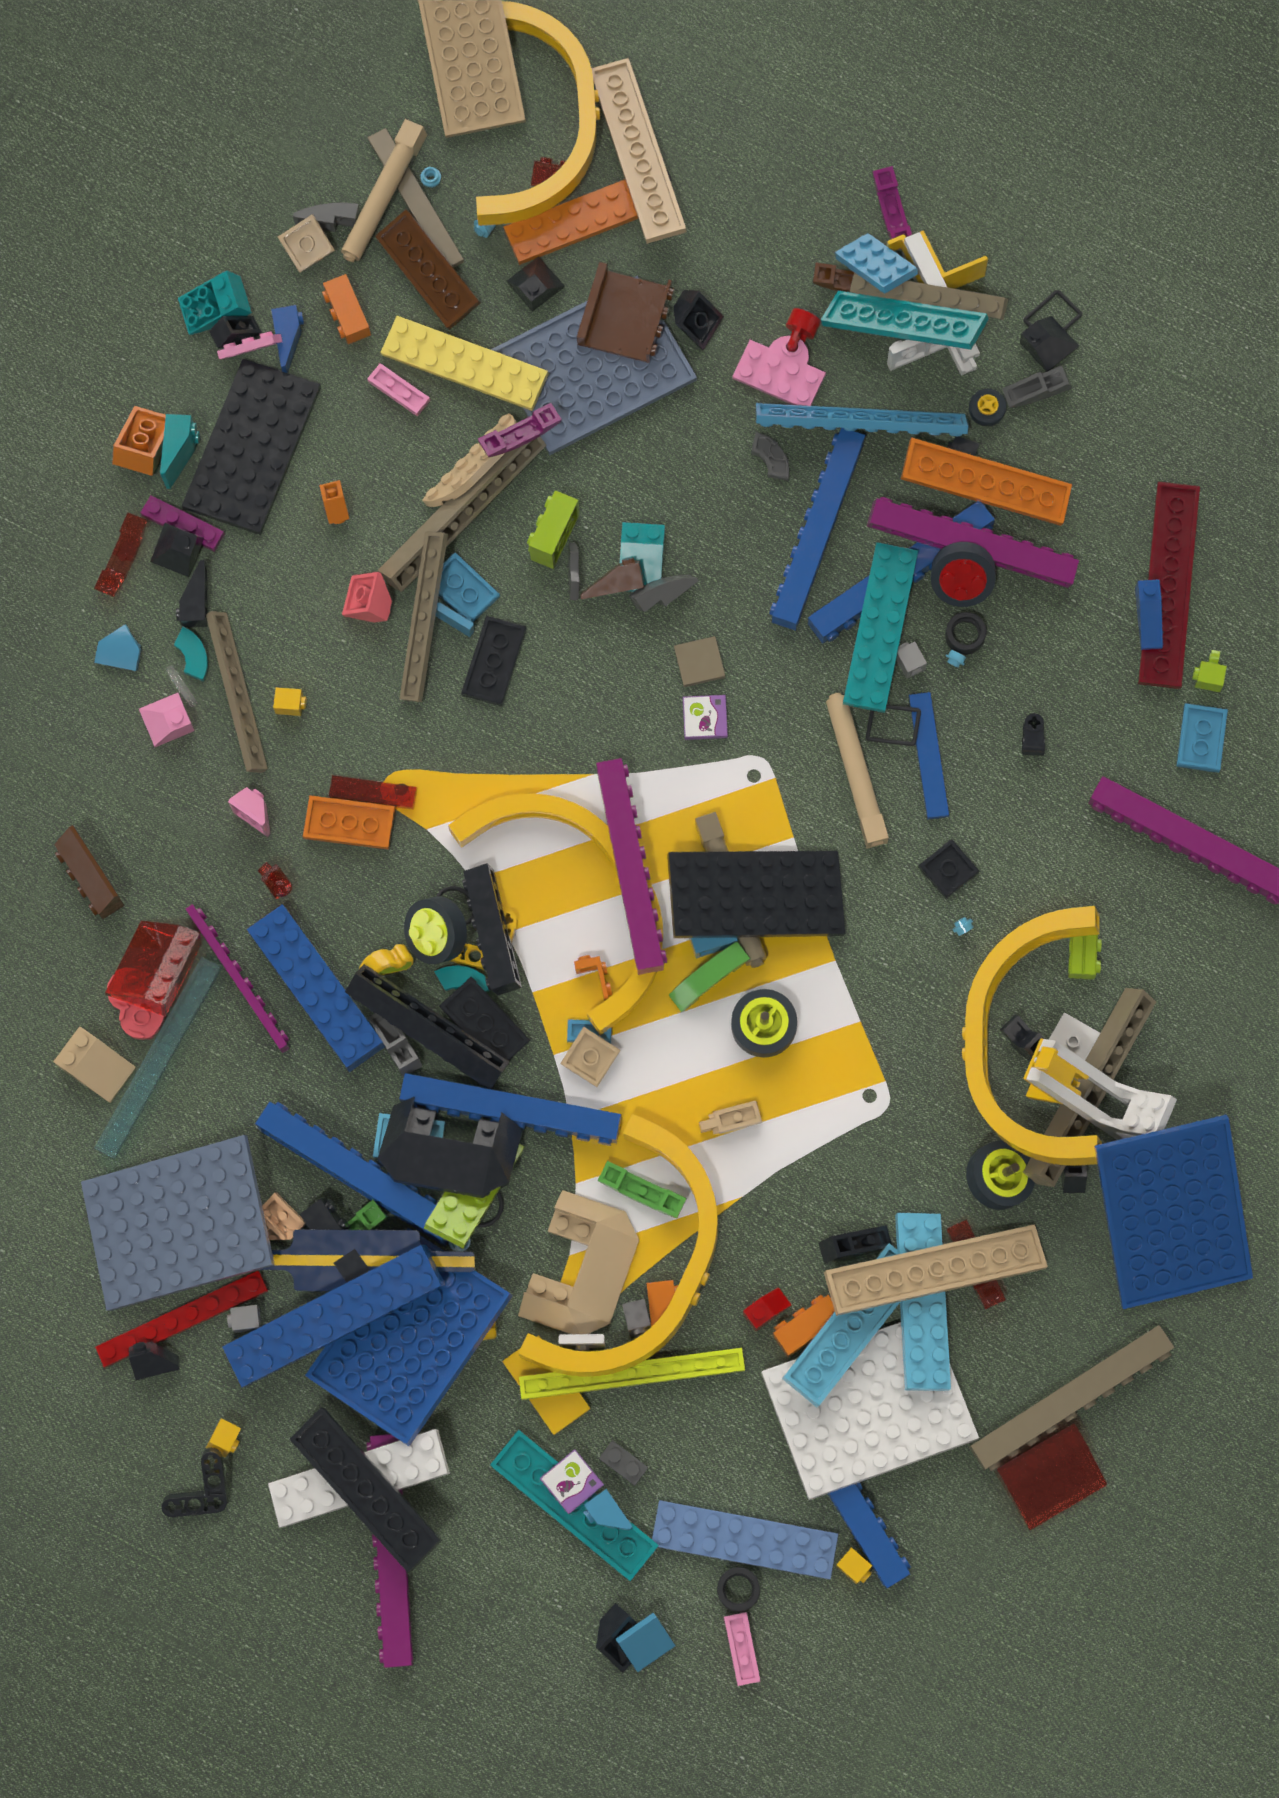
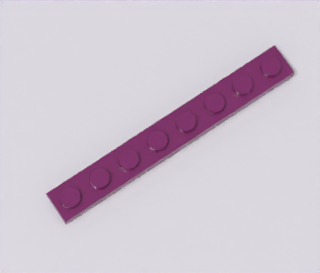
M193 904L187 907V913L282 1054L289 1050L287 1042L290 1040L283 1030L279 1032L274 1025L278 1022L271 1012L266 1014L263 1009L266 1005L259 995L255 997L251 990L254 987L249 979L241 977L239 972L242 969L236 960L231 962L227 956L230 954V951L224 942L218 943L216 937L219 935L212 925L209 927L206 925L204 920L207 917L201 908L196 910Z

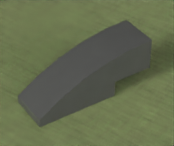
M355 203L320 204L295 212L293 219L295 225H297L307 217L314 215L322 230L336 232L337 225L353 227L360 215L359 204Z
M1061 365L1043 374L1038 372L1002 390L1009 408H1014L1072 389L1065 369Z
M689 574L665 577L644 585V588H639L628 596L638 610L646 612L657 602L667 606L697 583L698 579Z
M376 1013L368 1017V1020L383 1041L386 1050L403 1077L405 1073L410 1074L422 1067L419 1058L399 1028L389 1024L387 1020Z

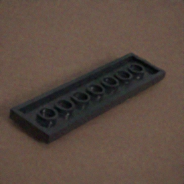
M321 1407L289 1439L407 1573H411L442 1541L325 1408Z

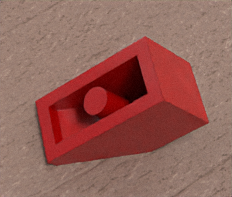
M778 1287L744 1309L743 1315L755 1332H757L792 1305Z

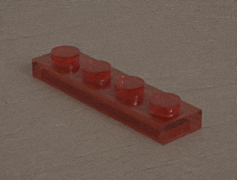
M332 775L328 796L334 799L389 805L414 810L417 787Z

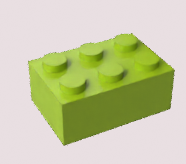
M556 490L552 496L547 498L545 503L546 510L543 515H539L536 522L538 527L535 533L532 532L527 541L530 559L551 569L555 568L580 515L578 499Z

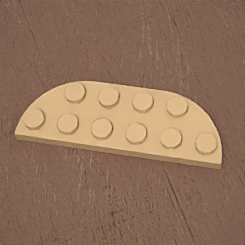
M508 413L502 416L498 421L499 423L493 429L487 431L485 435L494 430L499 432L518 422ZM479 443L473 445L470 452L464 458L458 460L455 467L449 473L443 475L441 481L435 487L428 490L422 501L426 506L437 507L443 505L442 501H449L452 498L455 500L468 491L504 454L488 457Z

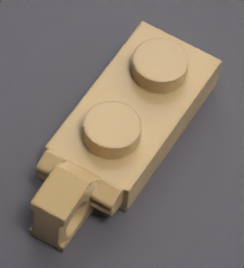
M752 1101L714 1111L713 1114L708 1115L709 1120L699 1122L701 1133L713 1130V1134H722L760 1124L762 1120L757 1102Z

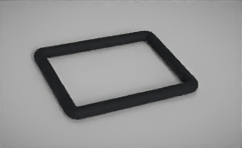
M1055 290L1025 316L1023 321L1030 327L1032 324L1028 319L1057 294L1078 314L1063 327L1065 331L1082 317V312L1060 290Z
M886 705V709L917 712L912 742L870 737L874 711L870 710L866 731L867 741L914 746L916 744L921 716L919 708Z

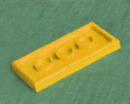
M520 1349L502 1361L519 1386L520 1376L553 1372L521 1359L518 1354ZM580 1393L529 1399L553 1435H556L591 1409Z

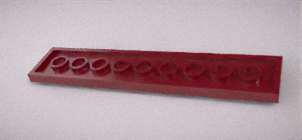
M1166 482L1157 483L1148 580L1159 579L1163 648L1141 650L1138 684L1174 689H1181L1200 486Z

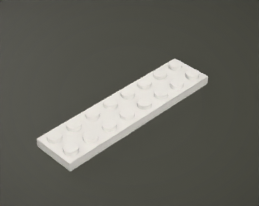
M437 1429L417 1435L410 1446L397 1441L364 1452L397 1490L450 1474ZM315 1468L268 1483L280 1528L348 1507Z

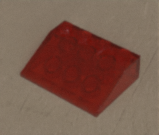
M141 921L105 995L166 1017L201 946L200 932L181 925Z
M1075 1424L1070 1425L994 1471L1029 1531L1107 1485L1091 1451Z

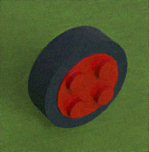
M956 542L947 545L936 554L932 562L931 585L935 594L945 603L957 607H969L981 603L991 594L995 585L996 569L994 560L986 549L975 543Z

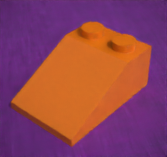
M134 406L113 446L112 464L153 476L162 456L166 415Z

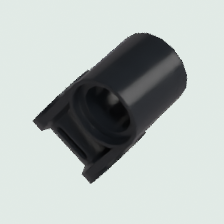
M1032 713L1026 717L1023 724L1022 755L1044 756V720L1039 714ZM1031 722H1035L1036 729L1032 728Z

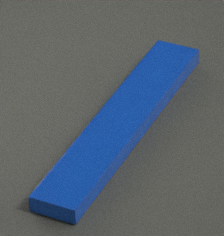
M930 692L909 695L910 707L921 710L916 749L927 820L949 817ZM911 712L913 729L917 712Z

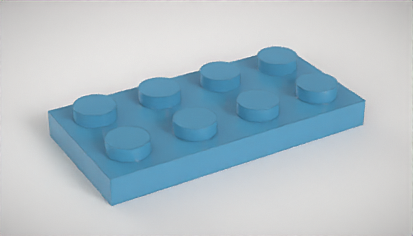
M869 233L835 252L838 261L884 294L918 274L916 266Z

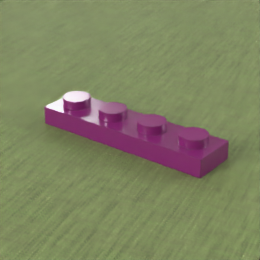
M151 495L140 512L141 516L161 526H164L166 522L203 537L204 540L201 546L214 552L225 535L224 531Z

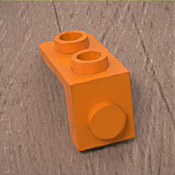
M590 955L581 956L578 958V961H574L576 974L598 970L604 1001L607 1000L608 996L612 995L610 982L605 983L604 975L608 974L606 963L601 962L600 956L591 958Z

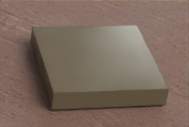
M715 636L674 646L683 687L725 678Z

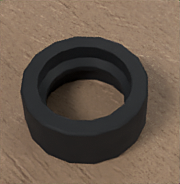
M962 612L956 614L947 624L945 633L946 643L951 650L962 655L977 652L985 641L987 632L985 623L974 613ZM963 622L973 624L978 629L977 640L969 645L957 642L953 635L956 625Z
M736 1567L727 1570L721 1576L717 1586V1594L725 1608L734 1612H743L756 1604L760 1596V1584L758 1578L751 1571ZM735 1576H742L748 1579L752 1586L750 1598L741 1604L730 1601L725 1593L727 1582Z

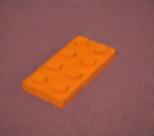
M309 795L303 839L389 850L395 806Z

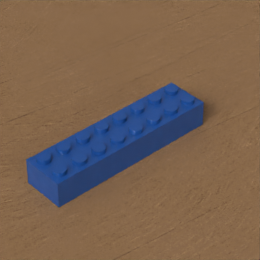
M283 904L247 929L252 939L349 1072L385 1047L383 1041L351 997L345 993L343 986Z

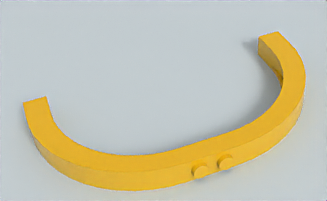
M502 1L507 30L532 35L553 47L565 59L574 75L578 91L579 132L575 147L567 161L554 175L541 184L514 194L476 197L478 226L514 223L532 218L551 209L577 187L585 176L595 152L596 120H600L599 107L595 108V102H599L598 90H594L592 69L584 48L572 32L560 21L539 9L515 2Z
M534 793L503 796L476 806L448 825L449 832L462 848L487 830L511 820L544 818L559 821L572 826L588 836L603 851L616 869L608 826L586 808L560 797ZM647 880L648 888H651L652 885L650 881ZM653 889L654 900L651 901L652 909H657L659 921L655 922L656 929H661L663 938L661 910ZM660 942V949L662 950L663 942ZM635 967L626 983L615 994L587 1013V1019L592 1023L599 1035L615 1026L633 1011L648 992L657 972L638 975L637 968Z
M1095 906L1069 908L1041 915L1019 926L1003 938L988 954L973 980L966 1005L965 1027L962 1028L963 1040H965V1048H962V1058L965 1061L968 1087L979 1112L992 1130L1012 1148L1026 1156L1051 1164H1097L1094 1146L1100 1145L1102 1142L1097 1135L1054 1137L1035 1133L1014 1122L999 1108L991 1091L988 1078L989 1010L1000 982L1012 966L1026 954L1055 940L1077 936L1100 935V918Z
M634 1114L631 1115L623 1132L624 1139L660 1155L671 1163L684 1177L695 1197L699 1213L696 1246L667 1309L649 1330L633 1341L608 1350L586 1352L562 1348L528 1333L518 1353L520 1358L556 1373L581 1377L602 1376L629 1369L645 1361L664 1347L676 1334L685 1321L692 1305H697L701 1296L698 1293L701 1285L705 1286L710 1277V1274L707 1272L714 1257L718 1236V1214L710 1180L697 1157L678 1137L665 1128Z

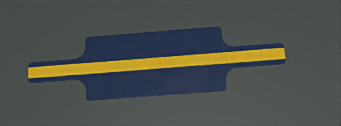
M294 1230L293 1243L288 1249L272 1250L275 1265L259 1270L288 1271L293 1276L294 1289L296 1291H332L347 1283L333 1264L344 1255L356 1249L368 1268L373 1270L420 1246V1233L415 1230ZM429 1251L439 1272H472L475 1269L473 1252Z

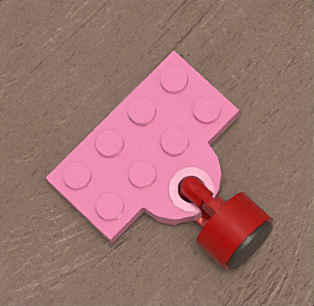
M796 307L792 310L786 323V327L792 331L790 336L778 338L773 341L769 348L749 340L732 376L733 379L791 405L811 406L826 376V372L808 365V349L804 343L806 339H814L821 324L819 316L807 309Z

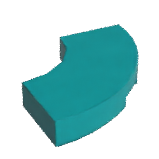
M182 627L174 647L185 656L186 665L184 673L205 681L208 671V658L205 648L192 631Z
M448 966L434 971L445 991L458 989L470 977L486 993L490 991L486 985V977L472 968Z

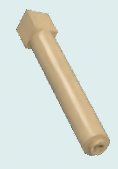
M406 119L404 120L394 140L396 145L341 250L346 260L354 262L355 260L359 261L413 155L417 156L427 137L423 126Z
M835 693L829 696L826 705L860 819V827L866 848L887 844L889 837L882 813L880 814L850 707L843 705L844 695Z

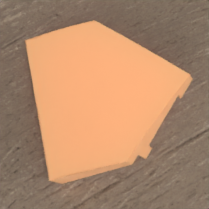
M274 1193L262 1206L269 1240L293 1239L294 1230H302L306 1226L302 1217L278 1193Z

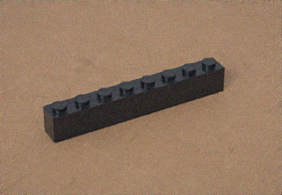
M365 964L355 973L345 991L354 1000L387 1020L389 1024L399 1028L407 1036L415 1039L424 1045L425 1048L433 1051L444 1061L449 1062L487 1089L493 1088L509 1064V1061Z

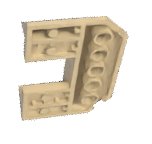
M562 1190L554 1207L555 1212L548 1233L588 1246L574 1287L533 1273L527 1291L524 1292L518 1316L571 1335L590 1334L611 1323L639 1238L625 1211Z

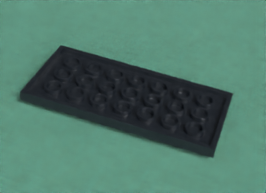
M242 359L182 503V509L261 535L321 385Z
M838 851L668 852L667 854L673 938L844 936L846 934Z

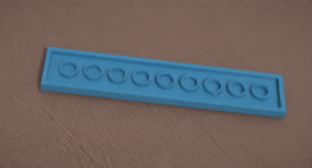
M756 403L755 409L756 423L764 427L778 424L785 428H792L794 425L805 429H813L817 426L823 427L826 430H835L837 427L844 428L847 431L865 429L868 432H877L878 430H886L889 433L907 431L910 434L928 432L930 435L949 433L951 436H962V434L968 433L966 416L961 413Z

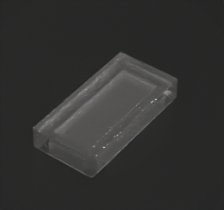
M170 665L167 667L166 672L189 707L193 708L198 705L195 697L174 666Z

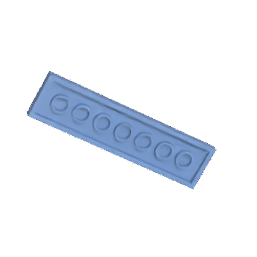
M659 1500L652 1540L659 1545L658 1548L830 1580L838 1534Z

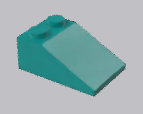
M166 414L160 475L166 489L172 488L195 452L196 443L199 444L200 432L197 431V424L193 422L191 415Z
M622 523L620 563H622L623 559L634 557L635 560H640L645 585L662 578L665 525Z

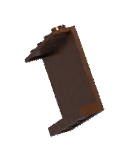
M599 262L577 333V345L650 363L651 357L656 356L658 345L655 344L656 340L662 336V320L667 319L669 307H666L668 300L672 301L675 289L672 288V280L669 279L667 285H662L610 272L606 263Z

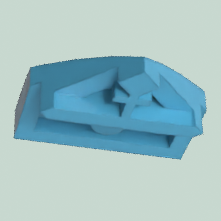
M126 624L98 642L94 663L133 671L138 670L141 645L137 643Z

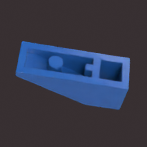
M296 305L271 309L275 334H281L283 341L278 343L277 346L282 372L285 373L289 371L301 335L300 325L304 324L302 312L297 311Z
M1159 579L1138 581L1135 587L1141 650L1162 649Z

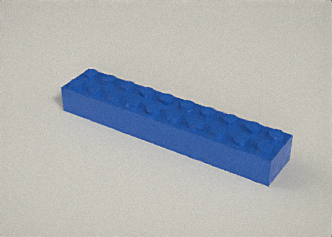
M268 1103L255 1123L260 1132L369 1200H374L380 1207L444 1247L449 1241L424 1229L426 1221L437 1205L435 1199L428 1195L422 1197L418 1189L412 1185L406 1184L405 1186L394 1182L389 1172L387 1174L382 1172L383 1170L379 1164L372 1160L366 1162L362 1154L353 1148L350 1151L345 1149L346 1147L342 1141L335 1137L329 1139L324 1130L316 1125L310 1127L305 1118L298 1114L291 1115L288 1108L281 1103Z
M420 1245L223 1346V1350L241 1387H246L445 1286V1283L427 1246Z

